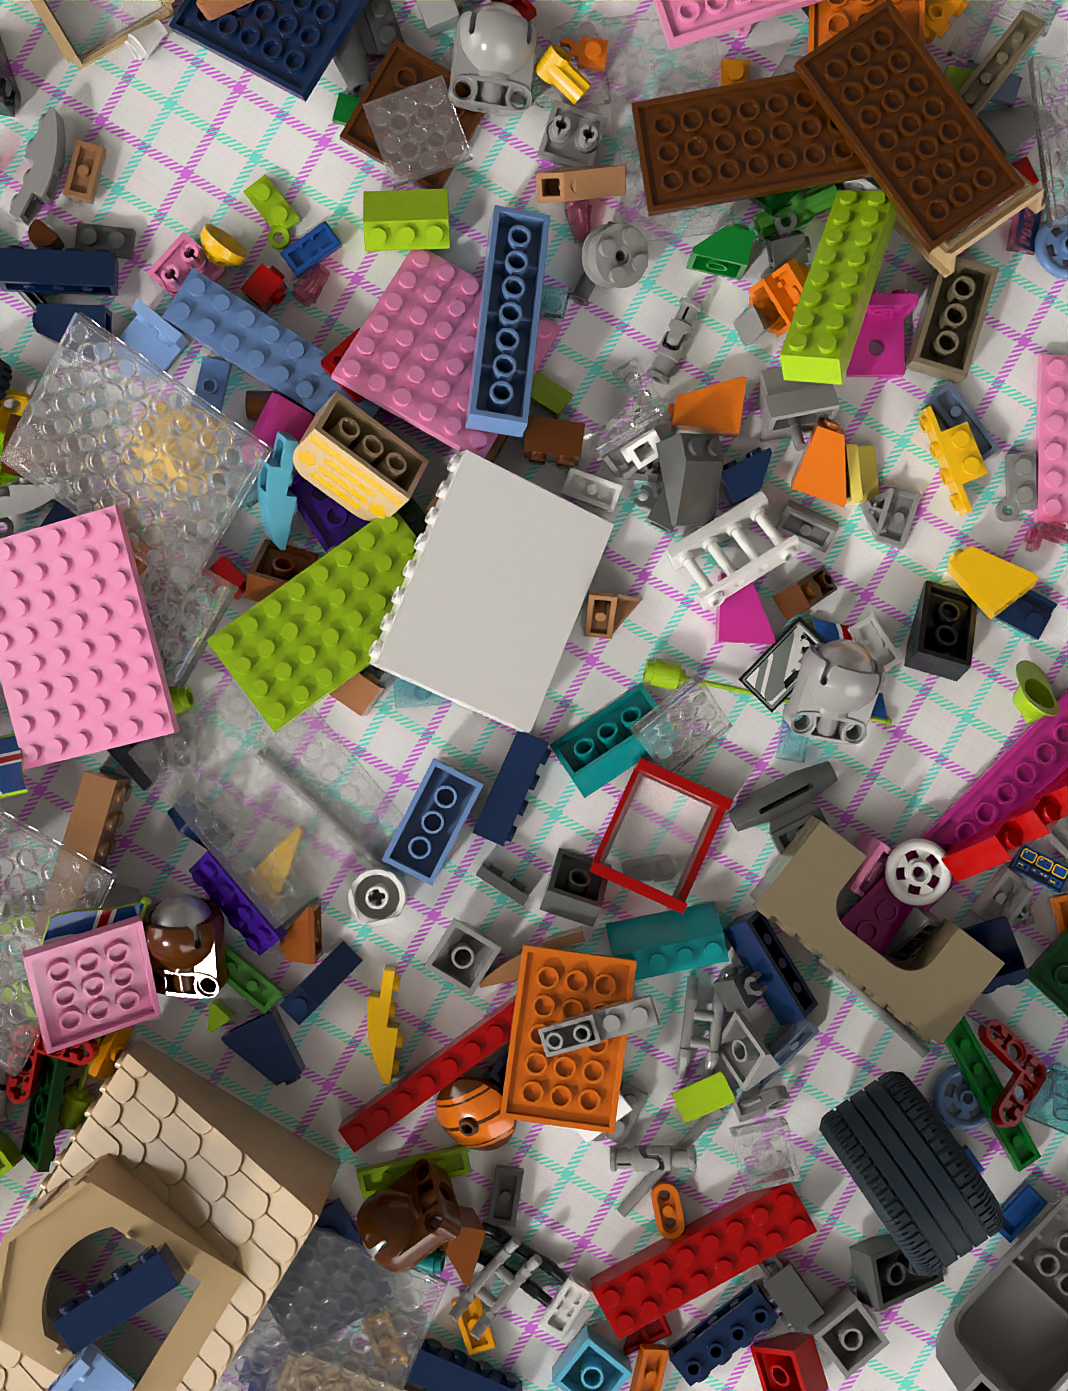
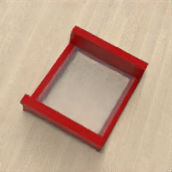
M640 758L633 769L594 856L589 872L684 914L688 905L685 903L723 815L725 811L730 809L733 799Z

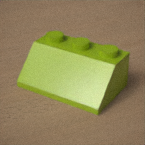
M448 188L363 191L365 251L450 248Z

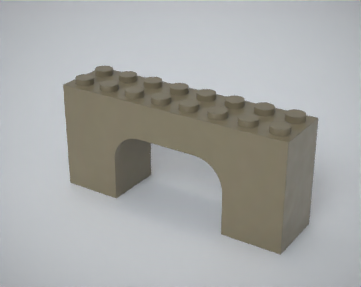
M811 816L751 892L750 896L755 900L752 905L769 920L773 916L777 918L775 923L792 938L795 934L799 935L797 940L811 953L816 955L818 951L821 952L819 957L833 970L839 972L843 969L842 975L859 990L866 987L864 992L881 1007L884 1008L888 1004L886 1009L903 1024L907 1025L910 1022L908 1026L926 1042L930 1043L933 1039L941 1045L1005 963L945 918L942 921L944 923L943 926L925 942L915 955L907 959H889L872 948L841 923L836 910V902L840 891L867 856L824 822Z

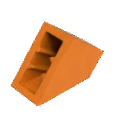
M741 376L676 396L673 404H668L666 420L671 421L670 429L718 434L719 436L736 438L740 433L747 377Z
M825 418L824 421L817 419L792 477L791 488L845 507L846 465L844 429L840 428L841 424L834 420Z

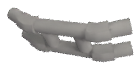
M688 976L681 1040L675 1073L680 1077L686 1076L691 1047L707 1049L703 1078L705 1079L714 1075L717 1067L725 1006L714 987L713 1010L696 1009L698 977ZM694 1020L711 1022L709 1038L692 1036Z
M513 1236L497 1250L494 1257L475 1280L463 1291L448 1314L453 1320L458 1321L465 1309L475 1299V1296L488 1305L470 1331V1334L478 1340L521 1284L542 1264V1258L538 1254H534L520 1266L515 1275L503 1266L505 1261L521 1245L520 1239L516 1236ZM493 1274H496L507 1284L497 1297L483 1287Z

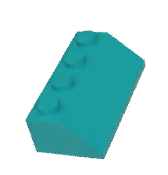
M640 684L549 746L583 797L586 798L637 764L640 758H646L678 737L668 717L643 684Z
M714 901L688 906L684 914L669 910L606 923L612 956L637 960L634 981L729 961L725 937Z

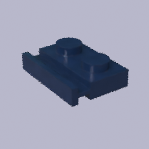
M1029 590L994 617V619L1034 640H1039L1057 603Z

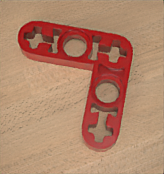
M994 1019L983 1023L993 1028L1001 1036L993 1032L996 1038H992V1031L982 1024L978 1028V1036L980 1041L1013 1073L991 1108V1118L994 1124L1000 1128L1016 1126L1022 1119L1045 1082L1047 1069L1045 1064L1001 1021ZM1010 1045L1017 1051V1058L1015 1060L1011 1059L1008 1054ZM1017 1085L1022 1088L1024 1093L1021 1101L1015 1096V1087ZM1003 1109H1008V1111L1006 1112V1116L1008 1117L1007 1120L1004 1119L1005 1112L1003 1111Z
M30 1021L21 1026L16 1034L6 1085L8 1098L14 1103L21 1104L35 1094L43 1055L78 1065H85L98 1056V1042L94 1038L47 1054L39 1022ZM30 1030H32V1035L36 1037L33 1041H31V1035L27 1034ZM83 1045H85V1050L89 1052L86 1056L84 1051L79 1049ZM22 1055H26L32 1060L31 1069H26L22 1066ZM20 1083H22V1089L26 1091L21 1094V1089L17 1087Z

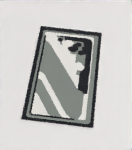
M799 617L738 680L773 712L792 693L804 653L811 645L814 646L817 643L826 642Z

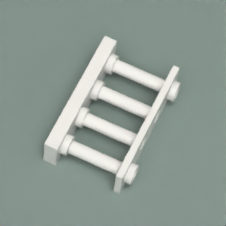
M759 491L666 549L669 561L674 569L678 570L681 567H686L703 590L698 596L704 611L721 605L727 597L780 564L792 561L801 552L799 538L796 534L785 540L766 516L770 513L768 499L762 491ZM754 522L760 525L775 545L774 548L763 555L758 552L743 532L744 528ZM729 537H734L751 560L750 563L738 570L719 546L721 542ZM705 552L711 553L727 575L726 578L714 585L695 561L697 557Z

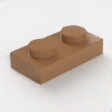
M76 139L63 195L66 198L90 204L94 203L107 151L104 146Z

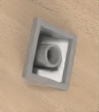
M453 918L424 964V967L472 996L502 947L476 926Z
M740 1010L735 1011L720 1036L718 1053L743 1091H747L780 1068V1065Z

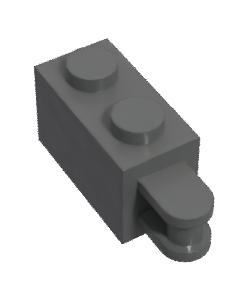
M777 1254L758 1264L766 1275L762 1279L764 1288L761 1290L770 1304L776 1302L782 1312L779 1313V1316L788 1329L793 1327L798 1333L825 1313L823 1306L789 1259L782 1263ZM775 1261L778 1268L770 1272L767 1267Z

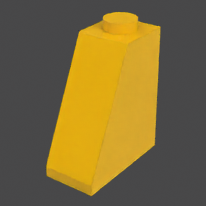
M972 545L964 551L961 548L955 551L948 558L950 562L946 570L990 620L1032 589L1039 579L1035 573Z

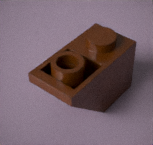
M823 565L772 597L787 621L837 590V587L834 584L833 577Z

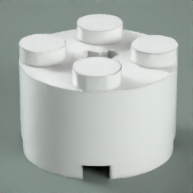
M387 866L367 868L358 875L351 885L348 894L350 909L357 918L368 925L383 926L389 924L399 916L406 904L408 896L407 885L403 877L394 868ZM376 889L380 893L385 894L381 902H379L377 897H372Z

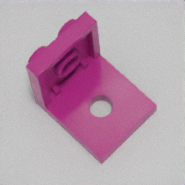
M873 289L847 369V377H902L905 375L904 319L918 306V293H909V290L898 289L892 291L891 294H880V290ZM876 341L881 344L882 353L880 355L870 353L868 349L870 342Z

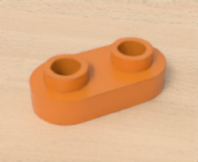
M667 1180L659 1181L651 1189V1200L657 1229L664 1238L674 1239L680 1236L685 1229L679 1192L672 1182ZM663 1190L669 1192V1196L666 1198H662L659 1195ZM668 1218L675 1219V1222L672 1225H667L665 1223L666 1219Z

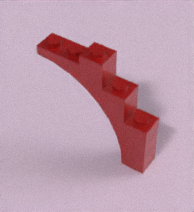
M1068 767L1049 785L1020 807L985 829L951 845L941 860L957 882L1012 860L1022 845L1050 834L1058 821L1068 816Z

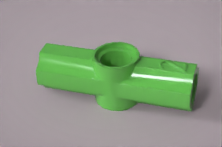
M829 184L815 187L805 193L799 191L774 216H779L782 226H785L789 223L788 213L793 212L797 217V224L794 229L801 227L811 221L814 216L832 208L837 194L836 186ZM766 211L760 212L753 217L754 227L762 240L765 237L777 234V229L773 223L774 216Z

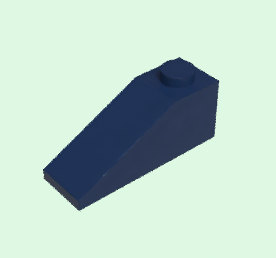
M343 940L279 1006L300 1025L348 977L363 959Z

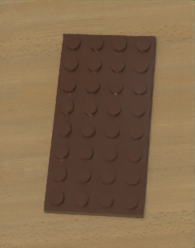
M891 0L884 1L795 63L793 68L928 254L1025 186V183Z
M797 72L631 103L648 217L873 177Z

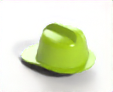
M1028 660L1020 661L1016 665V676L1019 686L1013 694V703L1020 711L1025 722L1030 724L1046 715L1057 716L1060 713V707L1045 673L1033 662Z

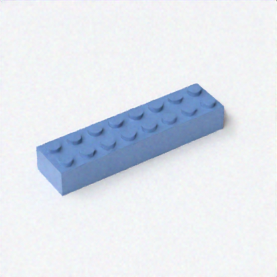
M498 205L494 206L489 225L465 428L522 437L526 429L551 215Z
M194 268L191 269L162 316L166 322L313 415H316L336 391L375 420L383 409L366 398L361 403L354 402L321 367V360L327 353Z

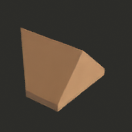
M589 591L584 636L612 639V634L642 601V598L617 593Z

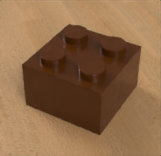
M529 415L524 443V458L529 459L528 463L535 465H545L547 461L557 463L556 467L570 469L573 465L579 466L585 423Z

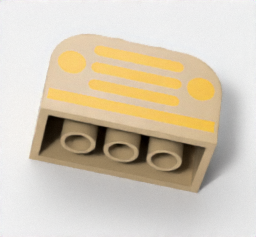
M338 391L316 413L294 450L292 457L296 470L303 478L357 517L371 522L377 517L381 519L386 516L391 517L410 500L429 463V460Z

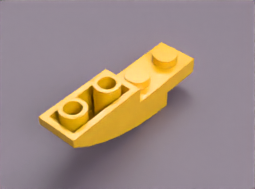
M386 965L384 968L381 992H370L367 1008V1028L372 1056L384 1084L388 1085L391 1084L393 1076L398 1077L400 1060L395 1059L397 1048L402 1049L404 1032L399 1031L400 1023L389 1021L390 1019L395 1020L397 1003L392 1002L393 992H399L401 975L396 974L397 966Z

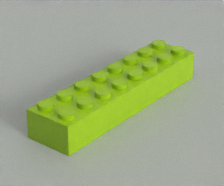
M837 191L780 352L784 380L843 384L896 221V208L883 191Z

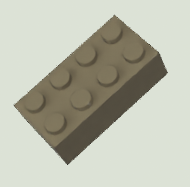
M956 256L955 270L948 277L944 278L935 268L933 269L905 369L949 382L952 381V383L956 384L967 377L999 268Z

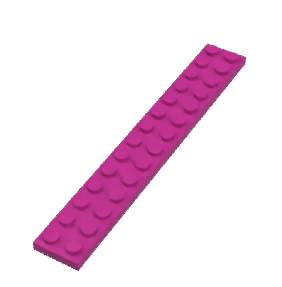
M1068 688L1056 699L1060 707V713L1057 716L1046 715L1033 722L918 839L930 840L947 852L951 845L985 829L1020 807L1043 790L1068 767ZM916 850L905 854L907 861L918 858ZM932 854L925 859L932 868L939 863ZM904 867L896 868L897 880L905 879ZM916 867L913 871L915 877L920 876L922 873L920 867ZM884 872L864 892L865 895L862 898L859 897L842 914L839 920L845 927L884 956L886 954L885 949L912 909L918 907L929 911L939 900L924 906H913L901 902L889 890ZM933 875L927 885L934 889L940 878ZM953 875L946 893L957 883ZM909 884L908 892L919 895L920 886Z

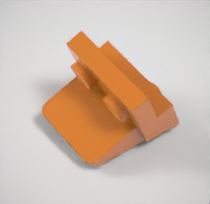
M795 258L748 289L750 292V307L754 304L772 326L767 332L775 333L777 337L789 330L809 273L806 264H798Z

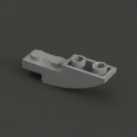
M49 107L47 113L41 116L38 123L39 129L35 137L27 143L24 157L31 163L32 168L26 171L23 177V186L19 194L12 198L10 204L11 209L9 213L27 226L40 201L51 206L62 177L66 150L63 118L52 107Z
M34 474L19 476V480L9 486L0 487V518L19 515L44 505L70 488L75 483L74 478H64L63 474H50L42 479H36Z
M652 995L630 1001H619L565 1018L539 1028L538 1032L547 1058L599 1044L609 1038L659 1025L660 1021Z

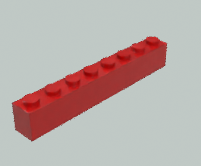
M516 994L342 1120L338 1131L352 1151L355 1153L508 1042L511 1038Z

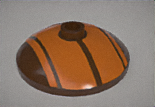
M471 1076L458 1077L443 1088L436 1098L435 1110L441 1127L454 1141L469 1149L491 1151L504 1146L511 1139L517 1120L500 1118L503 1091L491 1082Z

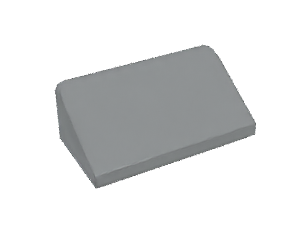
M788 500L778 520L776 529L789 537L796 534L800 542L825 553L838 530L839 523L792 500Z

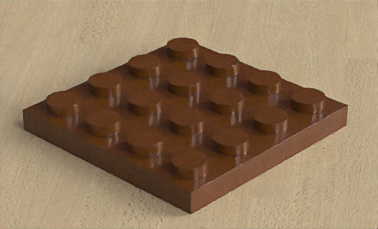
M395 38L341 132L340 140L423 189H443L485 113L454 106L449 101L447 93L450 86L451 71ZM455 86V92L459 97H468L469 93L465 86Z

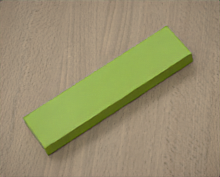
M456 1145L357 1168L356 1173L362 1198L370 1197L374 1193L384 1190L410 1171L420 1159H427L444 1168L450 1178L470 1174L472 1170L467 1148L462 1145Z

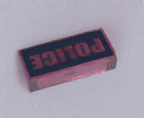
M1026 206L1012 216L1006 251L1035 255L1034 242L1040 228L1043 209L1035 214Z

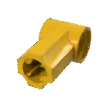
M551 44L534 66V70L545 82L554 84L575 105L588 92L592 84L570 63V57L562 48L556 44Z

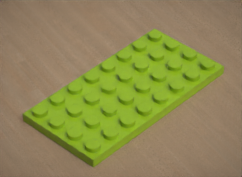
M395 512L391 517L386 516L383 519L377 517L206 640L275 734L370 665V648L375 640L379 641L383 631L380 629L381 622L387 613L390 614L394 605L391 602L392 596L396 588L402 586L405 579L403 570L407 562L413 560L417 551L414 549L417 537L398 512Z

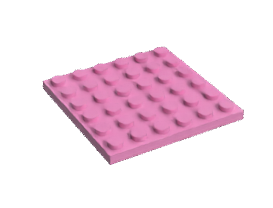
M427 249L410 250L333 371L331 379L459 452L468 450L485 459L499 434L465 428L483 281ZM541 314L539 316L533 376L562 327Z

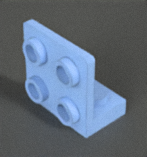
M137 299L131 306L137 313L136 317L110 349L149 382L155 384L187 346L189 341L140 299Z
M91 1343L59 1374L46 1391H130L134 1387L135 1381Z

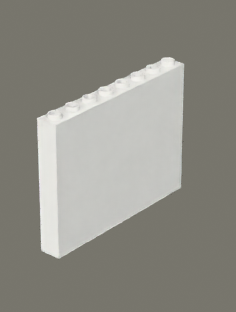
M464 450L457 455L454 454L449 461L447 470L450 473L447 480H443L438 487L436 496L439 499L436 506L431 507L427 513L425 522L428 525L424 534L420 533L416 539L414 549L417 551L413 560H409L403 570L404 582L401 587L398 586L392 596L393 608L390 614L387 613L381 622L380 629L383 631L379 641L375 640L370 648L369 656L371 660L369 664L515 730L530 733L614 524L468 450Z

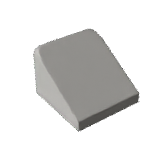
M755 304L733 322L745 347L752 344L772 327Z

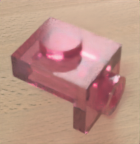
M1042 521L1033 524V527L1030 526L1025 535L1024 541L1027 543L1025 550L1029 552L1039 550L1042 539L1059 545L1067 544L1068 529H1066V525L1057 521H1050L1049 523Z

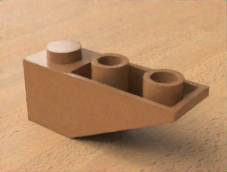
M625 165L541 168L536 172L537 203L568 202L626 195Z

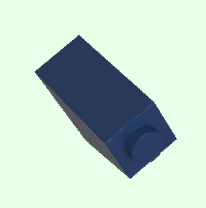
M37 303L32 322L38 334L104 368H111L112 312L105 305Z
M276 1007L269 1010L266 1014H261L225 1032L221 1037L225 1045L276 1086L283 1082L286 1085L296 1082L301 1078L300 1074L306 1067Z

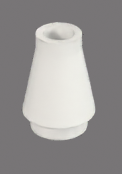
M156 19L154 22L128 34L125 45L137 60L148 59L168 32L165 26Z

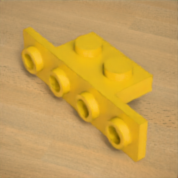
M926 407L919 412L920 417L918 421L923 433L928 435L930 453L934 459L938 460L941 468L939 470L940 478L944 485H948L951 493L949 497L953 509L959 512V515H963L973 510L962 484L988 474L968 421L941 432L932 407Z

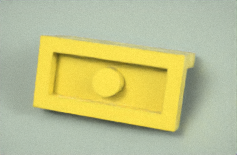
M857 444L845 445L846 504L863 503L880 494L875 447L873 445L860 447Z

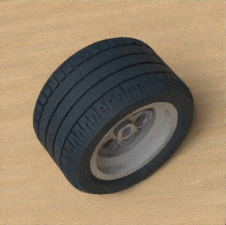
M889 1071L878 1077V1081L874 1080L865 1086V1091L860 1090L849 1097L850 1101L846 1099L836 1106L835 1111L832 1109L827 1112L821 1119L819 1130L917 1274L931 1277L944 1270L943 1266L947 1268L957 1261L958 1255L963 1257L973 1250V1245L977 1247L986 1241L988 1236L992 1237L998 1233L1003 1226L1005 1214L977 1168L918 1088L903 1072Z

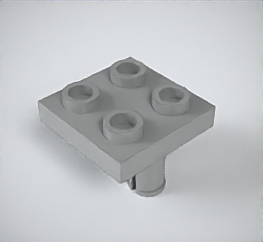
M554 100L537 158L563 167L593 166L608 118Z

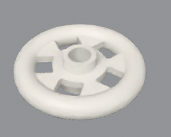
M910 839L899 844L890 853L885 865V879L891 893L901 902L913 906H924L939 900L948 890L952 880V874L941 860L946 852L938 844L926 839ZM916 850L918 858L907 861L905 854ZM930 854L935 856L939 862L933 868L925 860ZM904 867L905 879L897 880L896 868ZM916 867L922 869V873L918 877H915L913 874ZM933 875L940 878L934 889L927 885ZM909 884L920 886L919 895L908 892Z

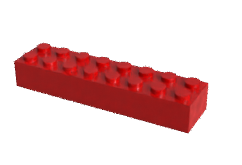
M784 1171L686 1225L680 1236L674 1239L662 1238L591 1277V1289L618 1340L814 1234L817 1232V1229Z

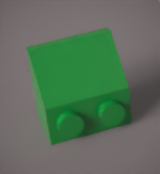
M741 224L727 225L693 247L686 269L740 281L749 263L755 231H750L747 226Z

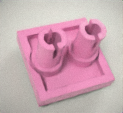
M183 232L146 273L174 298L192 268L216 283L225 276L227 270L211 262L202 252L203 248L187 233Z

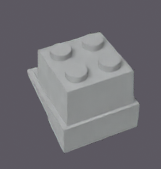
M782 367L762 370L759 409L762 417L760 441L764 442L791 436L795 449H804L806 444L803 434L812 432L817 419L824 421L825 418L833 419L839 410L840 404L833 384L784 380Z

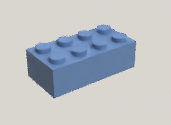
M433 758L382 861L432 886L484 782L437 758Z

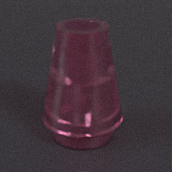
M588 199L566 202L567 209H564L572 236L574 237V242H583L591 232L592 205H589Z
M317 264L293 284L294 289L291 294L299 303L306 307H309L312 303L315 304L330 276V272L323 265Z

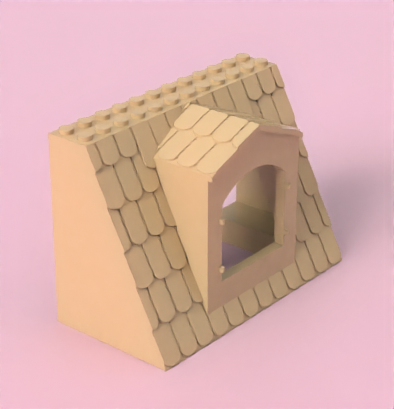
M141 1041L135 1047L131 1045L118 1058L114 1065L118 1069L104 1081L99 1090L102 1093L96 1101L93 1100L84 1114L86 1116L85 1120L76 1127L69 1140H71V1143L66 1149L62 1150L54 1163L57 1166L41 1183L39 1187L41 1189L40 1193L31 1200L24 1211L25 1214L1 1239L0 1391H46L48 1386L82 1351L80 1350L73 1355L53 1325V1321L47 1316L49 1284L59 1261L73 1245L86 1236L109 1227L117 1229L125 1234V1237L128 1239H133L146 1248L151 1245L157 1248L166 1242L186 1274L188 1273L201 1281L139 1383L135 1382L134 1387L130 1391H213L319 1219L341 1162L146 1042Z

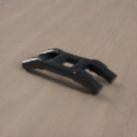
M487 1222L482 1223L486 1230L485 1235L502 1245L513 1237L509 1232L496 1225L493 1226ZM521 1242V1245L515 1250L516 1253L526 1258L527 1261L534 1254H538L542 1258V1264L538 1268L552 1276L560 1284H563L567 1279L568 1274L561 1270L556 1263ZM481 1249L477 1263L486 1266L494 1256ZM504 1263L503 1266L507 1270H509L513 1275H515L516 1271H514ZM527 1279L519 1287L546 1308L553 1300L538 1284L530 1279Z

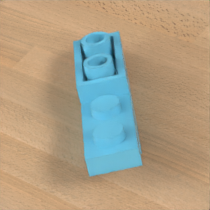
M277 431L272 458H260L258 502L263 524L270 540L280 550H285L287 541L290 540L292 535V517L298 507L297 497L288 489L293 481L292 457L298 441L288 432Z

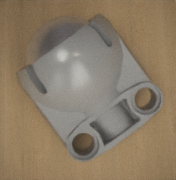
M502 2L486 3L474 12L467 11L461 14L456 23L450 86L447 92L449 101L456 107L499 116L522 115L532 103L531 88L537 45L536 25L533 22L527 23V20L514 7ZM455 86H465L469 93L468 97H459L455 92ZM513 94L522 97L524 101L523 107H516L512 103L511 96Z
M841 639L829 643L811 645L804 653L789 703L783 709V718L795 734L837 744L857 745L867 736V725L885 680V670L879 662L872 658L865 647L855 641ZM803 715L801 719L794 721L796 717ZM854 725L852 729L847 731L850 726Z

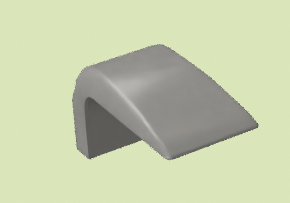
M1068 1195L1052 1207L1001 1257L944 1321L935 1342L936 1358L958 1391H1057L1068 1379Z

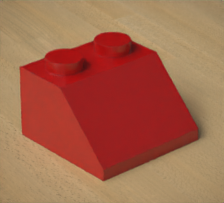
M789 1332L753 1343L750 1346L763 1391H826L829 1389L813 1334Z

